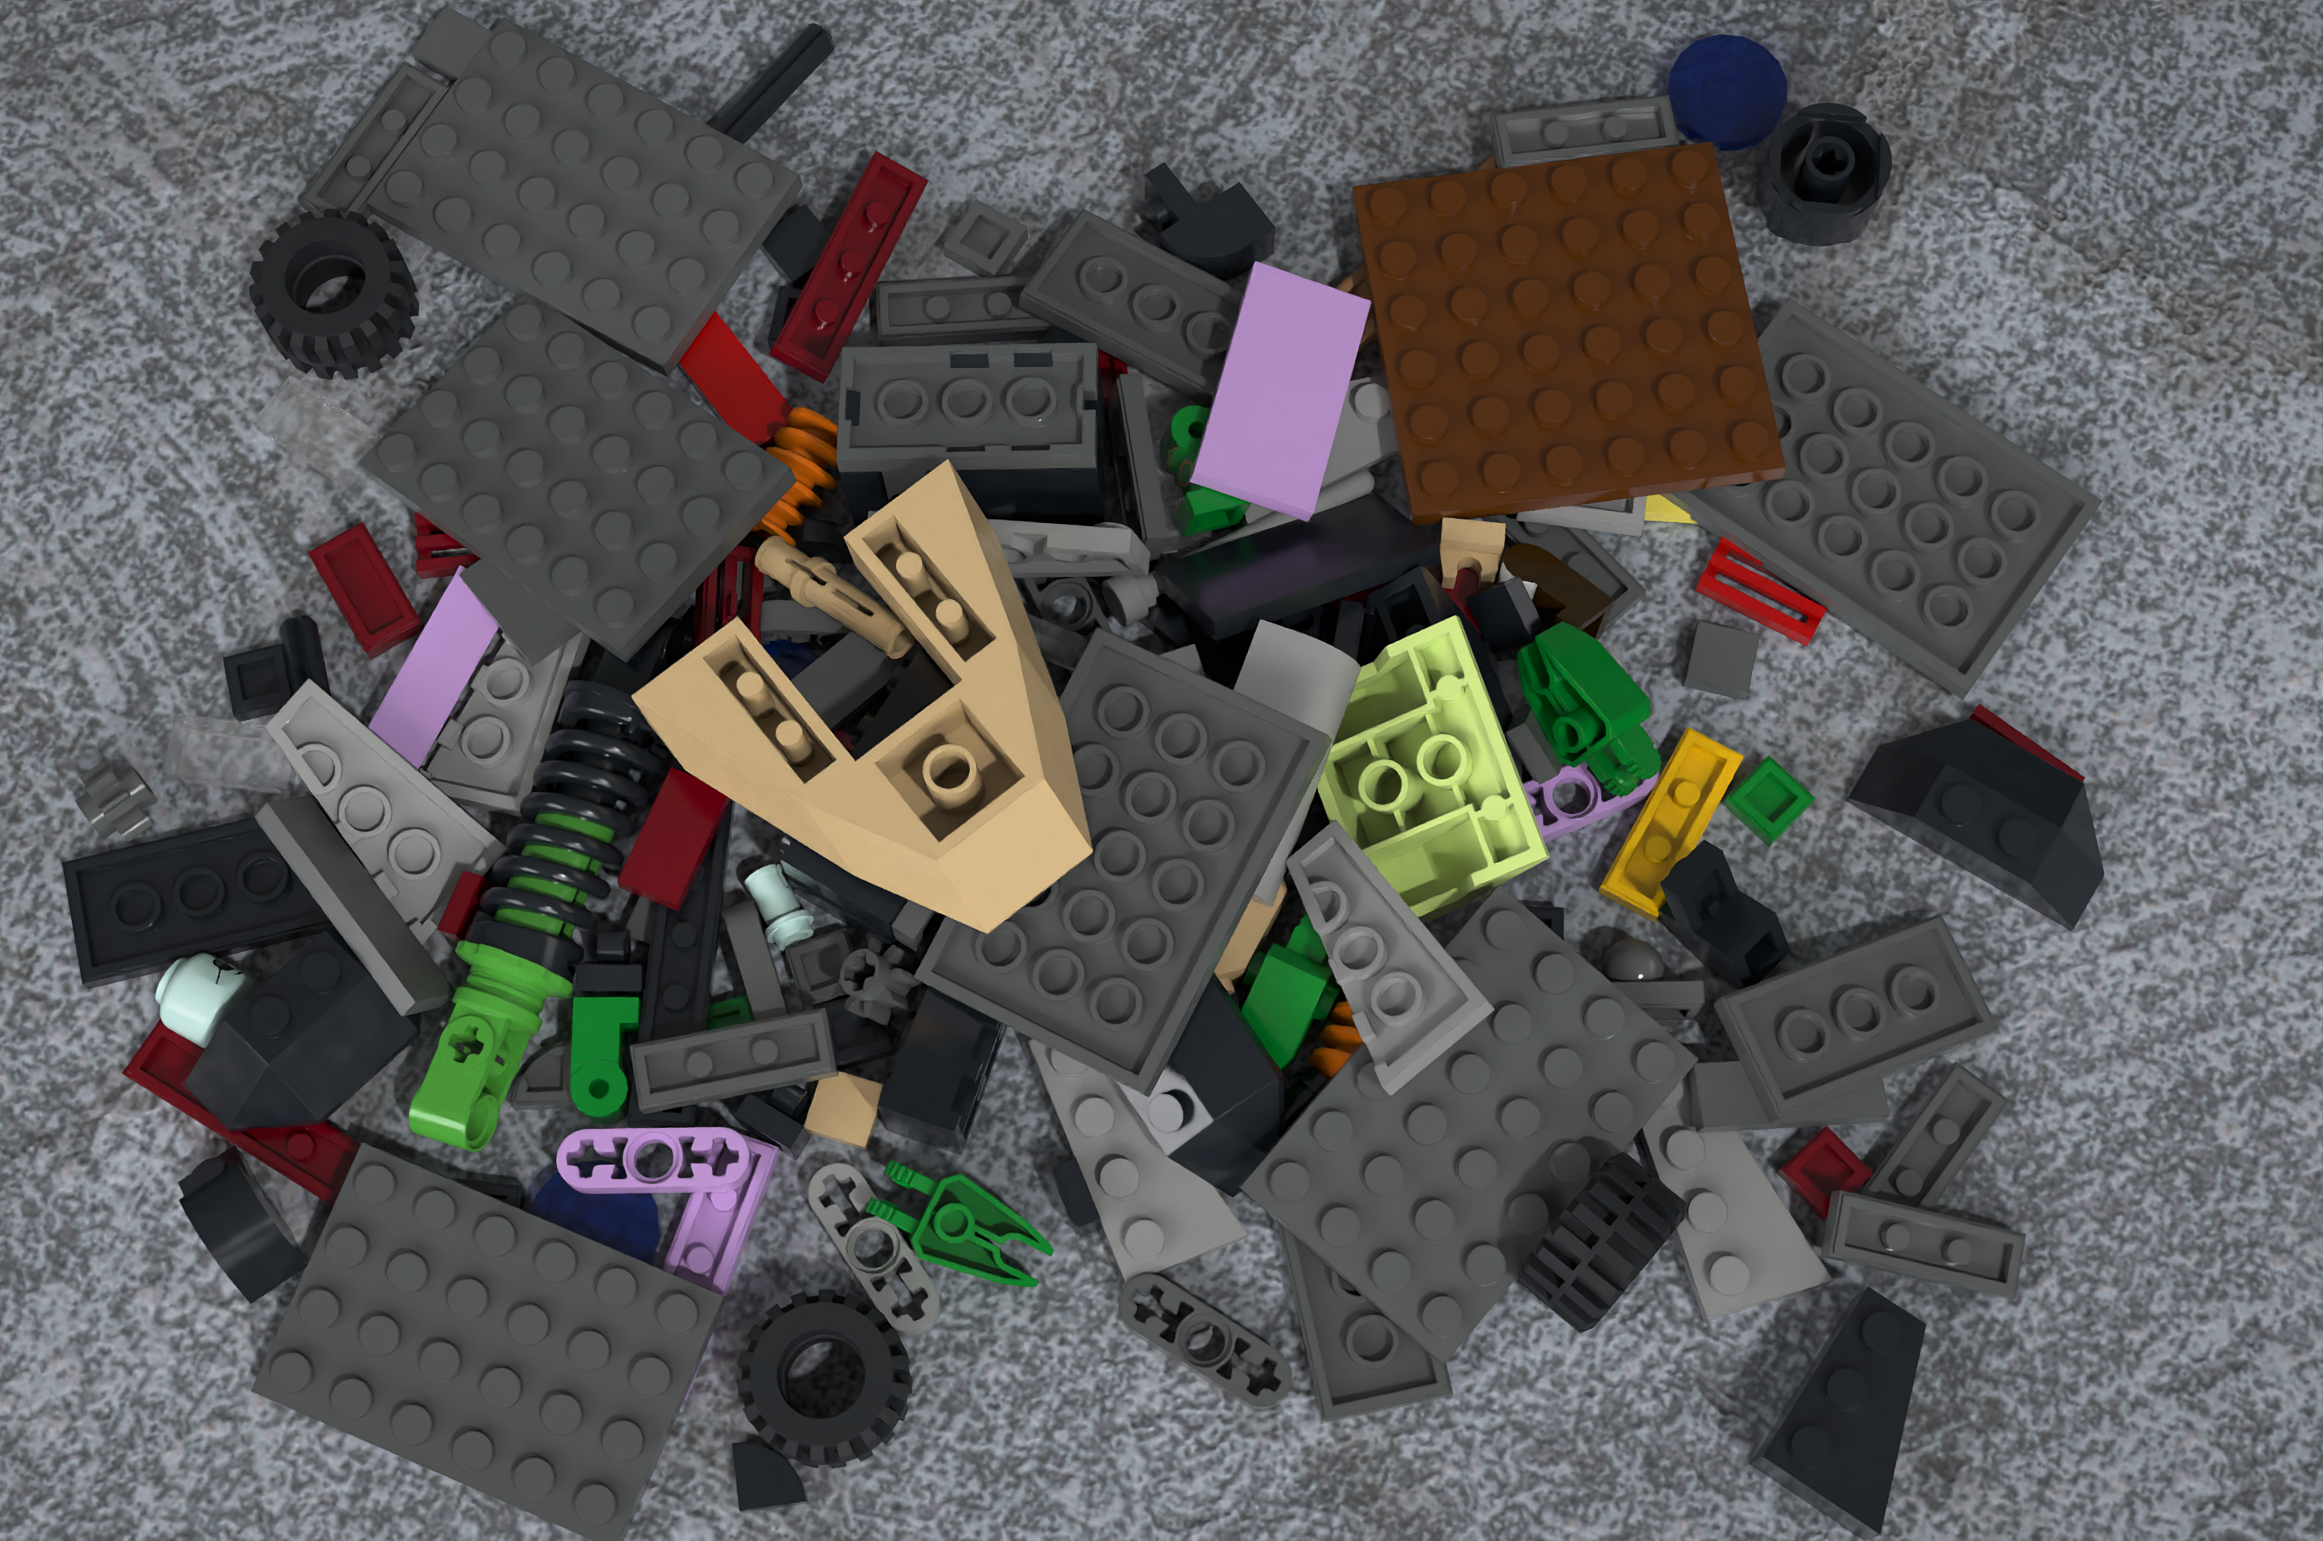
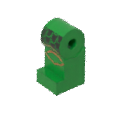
M1199 405L1187 406L1175 414L1159 446L1160 457L1165 466L1173 473H1176L1184 496L1173 515L1181 538L1238 525L1251 505L1250 502L1189 482L1210 409Z
M573 997L570 1091L576 1107L594 1123L602 1125L615 1124L628 1116L632 1083L627 1077L629 1033H639L643 1003L639 997Z

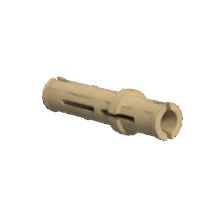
M775 535L764 541L755 556V566L759 568L758 570L789 588L792 598L804 607L816 606L842 623L849 630L854 631L886 652V655L892 659L903 657L914 645L916 638L892 610L836 575L835 567L822 557L810 558L787 543L781 536Z

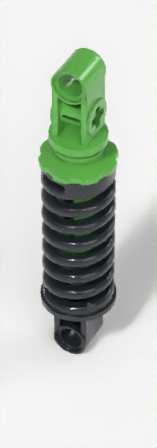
M670 616L628 663H625L606 649L592 682L573 680L567 684L564 691L566 698L557 721L564 726L565 730L556 731L547 740L546 752L552 761H545L538 765L533 774V783L539 792H533L522 799L519 811L526 824L514 826L508 832L506 843L513 855L500 858L496 861L493 868V877L500 887H494L483 892L479 903L481 911L476 912L463 941H459L456 946L455 952L457 956L471 966L470 975L465 980V986L456 988L452 998V1002L456 1004L447 1027L441 1034L438 1048L425 1079L413 1097L409 1111V1124L415 1134L470 1152L482 1150L494 1134L500 1109L512 1080L519 1070L521 1059L531 1035H537L540 1031L543 1020L540 1018L539 1013L544 1008L543 1003L546 1002L548 997L571 998L574 991L572 986L576 968L567 965V963H580L585 955L581 945L570 941L574 929L583 932H592L596 929L598 924L597 916L583 907L587 898L603 901L610 895V884L598 877L597 874L601 866L608 869H618L622 866L624 861L623 853L618 848L610 845L613 835L621 838H631L637 830L636 821L630 816L614 809L617 801L634 807H643L648 803L650 798L649 790L642 784L627 778L630 770L648 776L659 774L663 766L661 758L665 757L668 750L667 746L648 724L631 696L693 650L694 628L689 621ZM457 1042L465 1046L463 1051L456 1047ZM496 1056L503 1059L502 1065L495 1061Z

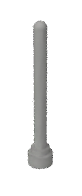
M1360 470L1320 489L1313 514L1370 493L1375 484L1372 474L1368 471ZM1275 511L1180 558L1297 520V518ZM1156 570L1148 573V576L1119 575L1112 576L1102 582V591L1106 603L1114 618L1123 627L1148 616V608L1156 605V597L1164 594L1157 586Z

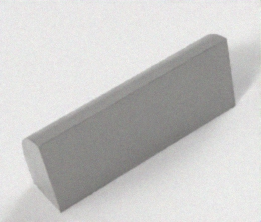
M1262 619L1259 621L1233 691L1328 734L1332 740L1251 898V901L1272 908L1288 867L1285 861L1293 854L1361 667L1349 655L1323 641Z

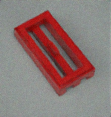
M1722 536L1694 591L1807 647L1827 608L1727 559L1726 556H1729L1794 588L1764 568L1762 562ZM1717 573L1752 589L1754 592L1770 600H1774L1807 616L1806 622L1803 623L1716 580Z

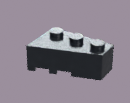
M922 983V988L927 989L918 1012L911 1011L906 1021L900 1041V1048L902 1049L893 1071H890L885 1079L877 1108L880 1110L889 1132L962 1156L1008 1026Z
M1869 1286L1853 1297L1750 1465L1862 1540L1867 1541L1881 1535L1927 1324Z

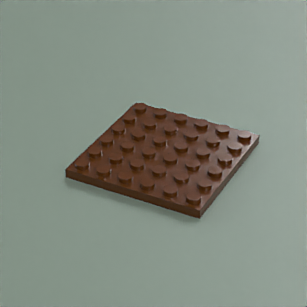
M1713 142L1352 187L1351 200L1408 511L1412 523L1420 526L1442 523L1443 517L1474 519L1783 478L1786 464Z

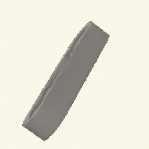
M832 1163L822 1167L812 1177L808 1187L809 1203L816 1216L876 1308L885 1315L896 1332L908 1337L925 1334L934 1327L941 1313V1299L935 1285L895 1225L874 1216L860 1220L850 1228L844 1237L840 1236L837 1231L838 1228L846 1227L850 1224L839 1206L832 1204L825 1208L822 1205V1202L829 1197L826 1185L833 1180H837L843 1187L853 1182L857 1188L852 1190L849 1196L861 1217L867 1212L865 1208L870 1198H878L862 1174L851 1165ZM869 1232L885 1233L892 1239L894 1245L893 1255L885 1265L877 1268H869L862 1265L856 1257L858 1241ZM905 1262L909 1263L912 1271L902 1273L900 1277L910 1293L917 1295L924 1291L928 1295V1298L921 1304L925 1315L916 1321H913L908 1314L901 1315L898 1318L893 1314V1311L900 1306V1302L889 1283L880 1292H877L873 1286L875 1282L884 1281L894 1276Z

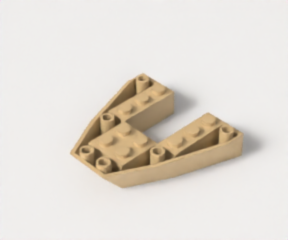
M947 459L844 536L857 569L955 685L857 761L848 753L738 616L631 697L655 733L682 767L693 776L852 875L989 934L1091 855L1093 848L1065 715L1000 541L951 462Z

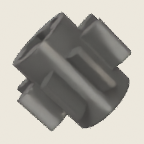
M104 760L80 777L88 792L76 799L75 802L103 839L118 831L129 842L154 824L146 810L156 804L158 799L130 763L116 771Z
M876 938L870 940L868 949H858L850 952L842 965L840 979L837 983L850 995L845 1002L844 1008L863 1018L867 1017L883 1025L888 1024L890 1013L899 1014L905 1010L909 1011L916 999L919 984L921 983L914 978V971L908 968L914 960V954L896 945L890 946Z

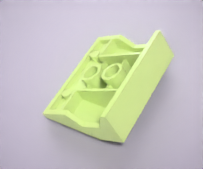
M1455 615L1387 645L1374 662L1361 667L1317 789L1329 822L1331 823L1335 819L1420 921L1425 923L1452 912L1492 890L1495 886L1501 885L1550 858L1460 618Z

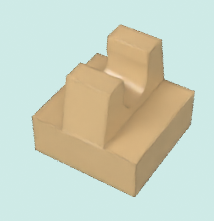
M1443 517L1438 539L1440 563L1436 564L1438 565L1442 588L1454 589L1457 572L1462 568L1473 569L1478 573V589L1494 584L1504 549L1506 523Z

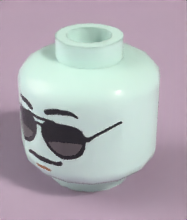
M200 953L190 959L180 958L169 967L158 985L155 999L160 1004L159 1014L167 1028L200 1047L206 1048L223 1019L256 991L253 979L248 974L214 955Z

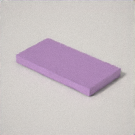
M1255 261L1245 286L1189 482L1308 522L1314 513L1371 301Z

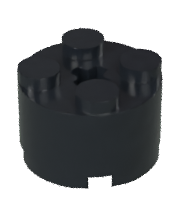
M1818 103L1799 110L1796 116L1784 124L1782 123L1774 132L1757 181L1759 205L1766 217V225L1770 232L1778 237L1789 238L1804 245L1821 247L1849 243L1861 234L1876 210L1892 169V155L1887 139L1882 132L1878 135L1866 123L1867 117L1857 109L1842 104Z

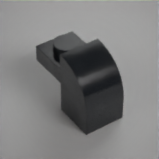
M1165 162L1144 175L1145 200L1142 202V208L1152 226L1160 232V249L1222 281L1238 277L1251 269L1255 261L1262 262L1274 254L1275 226L1240 182L1199 207Z
M1705 839L1687 857L1679 860L1672 867L1669 874L1660 882L1667 901L1658 909V912L1667 927L1678 941L1704 966L1737 989L1742 990L1759 983L1791 951L1777 914L1738 890L1723 850Z
M235 1145L217 1157L201 1162L191 1174L178 1182L184 1195L179 1202L189 1221L215 1261L250 1304L307 1266L291 1229L264 1197L248 1161Z

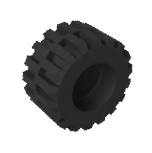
M325 209L324 217L316 219L311 211L298 215L301 221L300 224L291 228L287 222L283 223L275 229L279 238L275 242L266 239L258 249L264 261H253L250 275L256 283L249 286L250 299L256 307L254 311L277 350L285 360L290 358L298 370L307 374L313 368L318 378L327 380L333 379L335 371H340L345 380L358 378L357 369L366 366L372 374L383 368L380 359L386 354L395 359L403 351L399 343L401 337L411 339L416 327L410 317L419 316V302L414 294L418 291L414 279L393 238L389 239L385 229L374 221L368 225L364 215L353 211L349 213L346 219H343L338 209ZM344 276L365 280L358 297L344 309L328 314L306 311V305L310 296L323 283Z
M1625 1151L1612 1156L1585 1185L1520 1266L1517 1281L1576 1331L1583 1333L1598 1324L1684 1220L1688 1203Z
M819 1289V1295L808 1297L805 1292L790 1296L792 1303L783 1308H780L778 1304L774 1305L765 1312L769 1318L761 1327L754 1324L747 1335L751 1341L747 1352L742 1350L740 1352L738 1366L742 1369L741 1379L737 1380L738 1395L743 1399L745 1405L743 1411L759 1435L778 1453L789 1460L792 1458L801 1462L804 1466L818 1468V1465H829L832 1469L846 1467V1462L856 1458L863 1461L874 1455L871 1450L881 1442L886 1445L895 1435L893 1429L898 1421H904L909 1409L906 1402L908 1393L912 1394L913 1382L909 1370V1365L911 1364L907 1351L895 1328L891 1326L885 1315L875 1306L871 1308L865 1304L862 1298L848 1293L847 1297L837 1295L834 1290ZM822 1342L844 1343L860 1356L864 1365L865 1382L859 1397L851 1407L833 1417L818 1419L803 1414L793 1405L788 1396L787 1378L791 1366L803 1351L815 1344Z

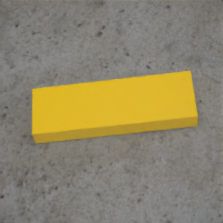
M1687 726L1601 884L1598 893L1655 923L1659 916L1658 909L1667 901L1660 882L1669 874L1672 867L1679 860L1687 857L1695 849L1744 756Z

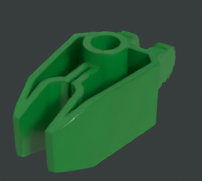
M1562 621L1535 637L1536 641L1517 652L1522 692L1559 762L1573 768L1586 762L1598 781L1604 784L1603 788H1606L1608 793H1612L1614 797L1619 796L1622 798L1638 787L1637 782H1639V779L1645 781L1647 778L1650 779L1661 770L1660 765L1663 764L1660 760L1662 756L1653 747L1654 743L1641 726V723L1650 717V699L1597 639Z
M1303 913L1304 917L1299 919L1301 923L1295 927L1286 948L1273 943L1268 953L1257 950L1242 982V985L1251 990L1241 1012L1282 1073L1295 1062L1314 1020L1317 1019L1326 1023L1341 991V987L1332 983L1334 978L1332 969L1325 967L1328 954L1319 934L1312 925L1308 913Z
M891 1159L889 1160L883 1173L889 1175L892 1181L908 1189L915 1188L929 1195L918 1219L901 1212L899 1206L883 1198L875 1199L871 1197L865 1211L909 1232L908 1238L914 1255L917 1258L1000 1284L1037 1287L1039 1280L1002 1261L1000 1256L1001 1248L974 1235L977 1232L1001 1245L1008 1240L1016 1239L1052 1256L1054 1250L1051 1245L1029 1222L961 1173L956 1172L939 1177L935 1182Z

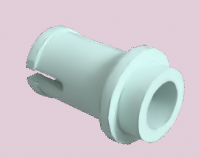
M771 864L756 870L745 880L744 884L751 893L768 926L764 933L768 942L776 943L778 949L784 951V948L807 941L812 937L814 931L811 924L814 918L809 910H802L784 875L785 872L780 864L777 866Z

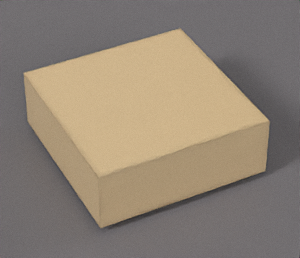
M838 1071L839 1076L819 1080L804 1123L807 1133L867 1151L880 1114L877 1106L883 1084Z

